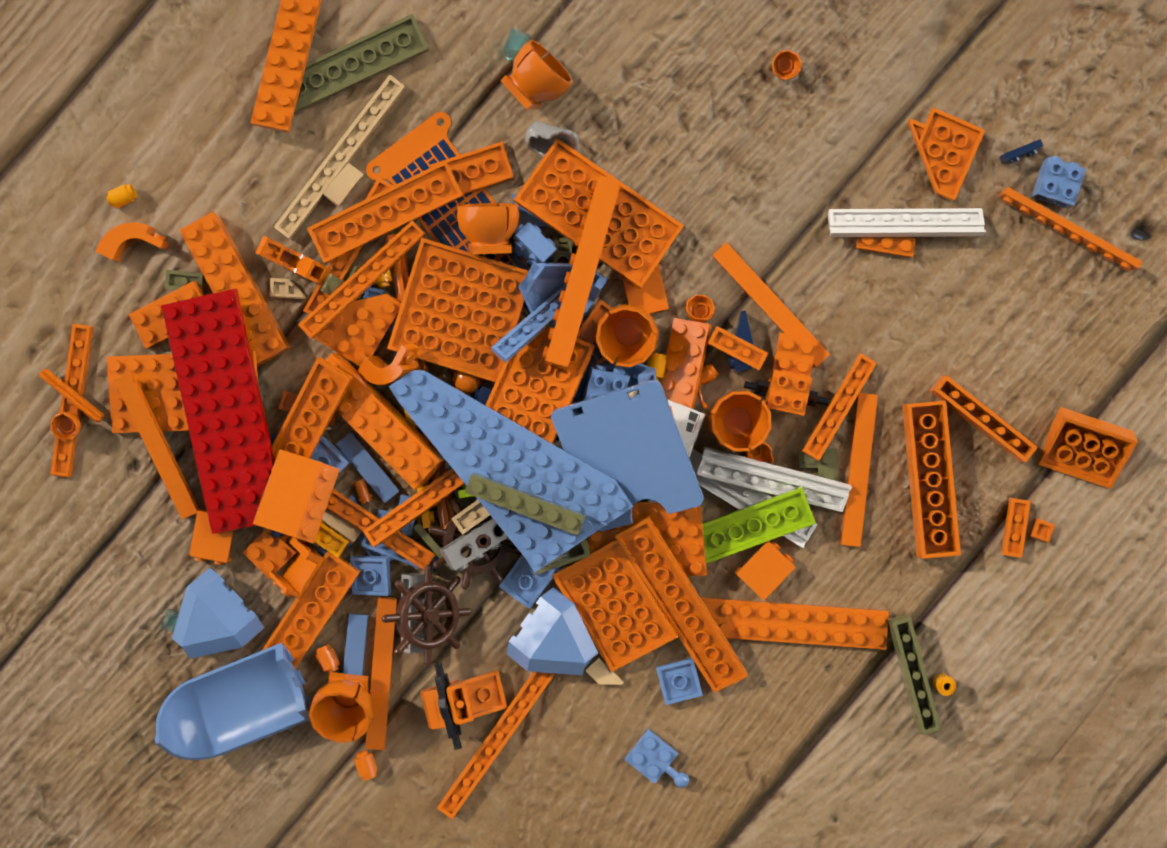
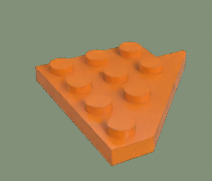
M932 107L924 124L911 118L907 123L935 194L950 201H955L985 130Z
M388 293L356 300L321 331L315 339L358 366H361L365 357L374 355L396 318L401 301Z

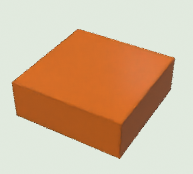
M1035 518L1029 536L1049 543L1055 525Z

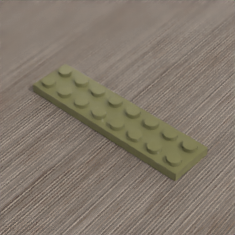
M413 14L308 62L295 113L430 51Z

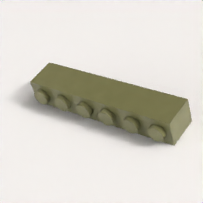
M477 473L471 474L465 491L469 495L575 535L581 533L587 516L584 513Z
M903 614L889 618L888 625L916 729L922 735L939 731L941 727L911 617Z

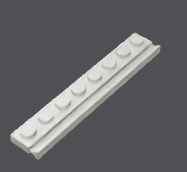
M982 208L829 209L828 211L830 237L984 236L986 230H984L985 223Z
M704 447L703 455L696 470V474L699 476L773 495H779L802 486L808 504L843 512L849 497V491L852 489L850 484Z
M692 449L689 457L699 485L738 509L772 497L762 491L697 475L696 470L702 454ZM818 524L810 525L783 536L804 548L805 543Z

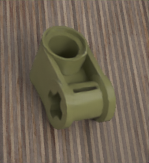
M554 236V244L557 249L554 255V263H558L561 259H566L569 263L573 253V242L567 238Z

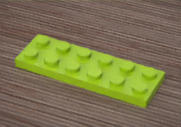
M802 486L704 522L703 533L706 563L816 524Z

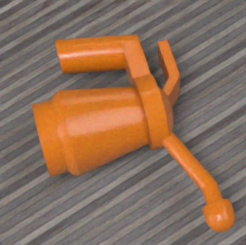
M711 363L703 366L698 388V396L703 409H707L708 405L703 401L700 388L702 385L715 380L719 375Z

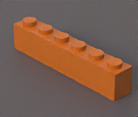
M947 375L940 376L930 388L929 392L941 401L946 400L948 407L1018 462L1026 463L1038 448Z

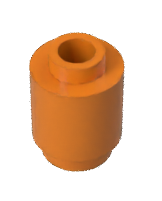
M330 644L315 650L317 654L315 656L322 672L327 671V674L338 670L337 665L340 662L334 648H331Z
M367 750L358 752L354 762L359 777H362L363 781L376 777L378 769L372 752Z

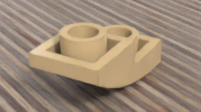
M347 163L323 195L339 207L350 195L351 190L363 178L364 174L350 163Z

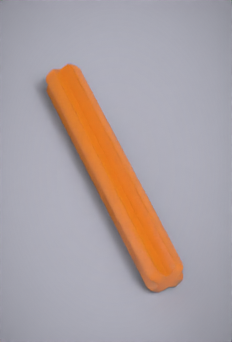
M43 369L40 372L39 377L95 422H100L105 415L50 370Z

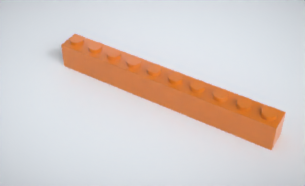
M602 175L598 176L597 181L593 180L590 191L594 193L592 199L588 198L585 207L588 210L587 217L583 216L580 228H583L581 235H577L574 245L578 247L577 252L571 255L569 264L572 265L571 272L567 271L564 283L567 284L566 290H561L558 300L562 302L561 307L555 310L553 320L556 321L555 328H550L548 339H551L549 347L545 346L542 355L543 358H546L545 364L565 370L569 367L622 181Z

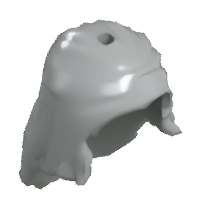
M537 121L528 127L525 143L530 150L544 157L557 138L574 150L578 148L579 138L576 132L573 133L570 130Z

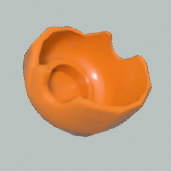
M791 50L781 51L773 58L772 70L782 80L795 78L801 71L802 62L800 56Z
M695 294L687 300L686 314L690 320L704 323L714 315V303L706 295Z
M456 370L453 374V383L456 389L470 396L475 394L478 388H482L483 378Z
M61 412L56 414L51 420L50 429L53 435L61 441L73 440L81 431V422L75 414Z
M766 442L752 451L744 452V457L769 464H772L774 461L772 448Z

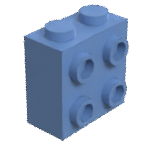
M1056 156L1045 159L1042 162L1031 197L1066 209L1073 207L1086 169L1080 167L1081 165L1075 162H1063L1062 158Z
M528 222L525 226L521 224L515 230V235L512 238L513 251L519 257L522 256L530 268L533 263H549L553 259L557 250L555 244L551 239H546L536 225Z
M602 364L589 365L581 401L627 388L630 376L621 368L610 370L606 369L607 366Z

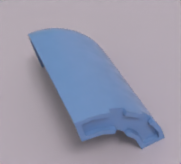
M279 643L190 679L174 689L163 702L157 715L156 745L168 754L180 759L205 760L224 755L309 721L311 699L309 695L305 696L302 687L305 681L300 670H295L292 664L294 658L285 645Z

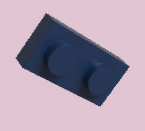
M1039 139L1004 153L999 157L1001 164L1009 162L1010 165L1018 162L1023 155H1026L1027 158L1038 153V149L1043 147V143Z

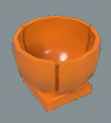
M532 39L525 43L515 56L512 74L505 75L500 80L526 110L539 109L543 104L542 102L558 99L566 93L573 82L566 69L550 52L541 59L548 50Z
M498 203L458 205L457 220L459 229L470 242L468 243V251L471 254L512 253V245L508 241L518 228L520 216L518 204L499 203V206Z
M623 304L609 309L598 322L595 339L601 355L613 364L617 359L616 366L632 367L646 362L656 350L659 331L653 317L638 306Z
M748 390L730 391L717 399L710 411L709 423L710 432L720 446L732 452H749V450L752 451L765 442L771 430V411L763 399L760 400V396Z
M330 672L329 682L317 691L309 710L312 727L323 738L338 743L353 742L354 739L356 741L367 732L374 714V706L368 693L369 676Z

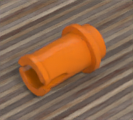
M365 479L354 482L353 485L359 497L358 502L360 501L362 505L372 501L371 497L373 496L369 494Z

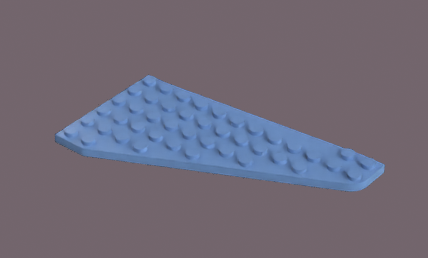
M411 371L389 386L401 406L466 486L471 474L477 473L587 515L581 533L575 535L477 498L522 553L534 572L634 507L614 478L426 371Z

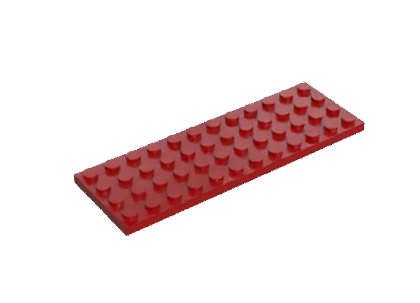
M231 289L161 305L211 532L215 534L255 526L253 521L275 459L237 289Z

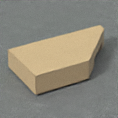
M270 278L269 297L306 299V296L291 279Z
M600 657L585 670L598 684L622 685L624 683L614 671L611 672L608 665Z

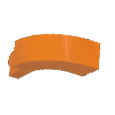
M129 222L120 224L108 231L100 240L95 252L119 262L125 249L133 242L146 241L164 250H167L169 243L164 241L165 237L154 232L155 228L142 223Z
M263 236L255 252L319 285L328 269L323 264L266 236Z
M402 344L390 365L386 364L379 356H367L357 372L370 383L376 385L393 384L416 369L411 363L415 360L419 347L415 344Z

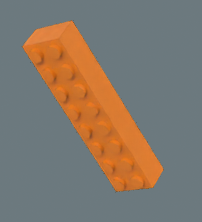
M211 212L180 229L182 237L212 292L218 293L237 289L250 350H256L257 367L291 350L290 344L221 217L215 212Z
M331 353L326 361L353 377L336 411L413 489L422 488L445 463V458L370 382L357 372L358 370L344 356L339 353Z
M946 400L902 404L916 557L925 559L961 555Z

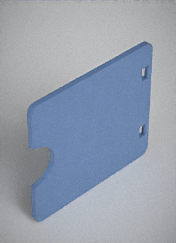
M651 380L564 406L552 412L551 419L563 450L617 480L633 506L642 499H651L660 503L667 513L671 514L698 507L702 504L704 497L665 392L659 381ZM639 390L640 396L631 399L628 393ZM582 407L584 413L574 415L573 410ZM632 508L598 531H606L632 524Z

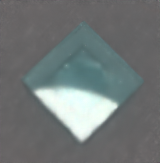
M168 609L161 628L174 632L179 612Z

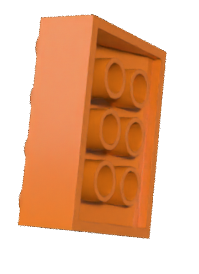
M1060 407L1050 426L1038 465L1111 489L1138 440L1132 430Z
M279 449L253 524L314 544L340 469Z

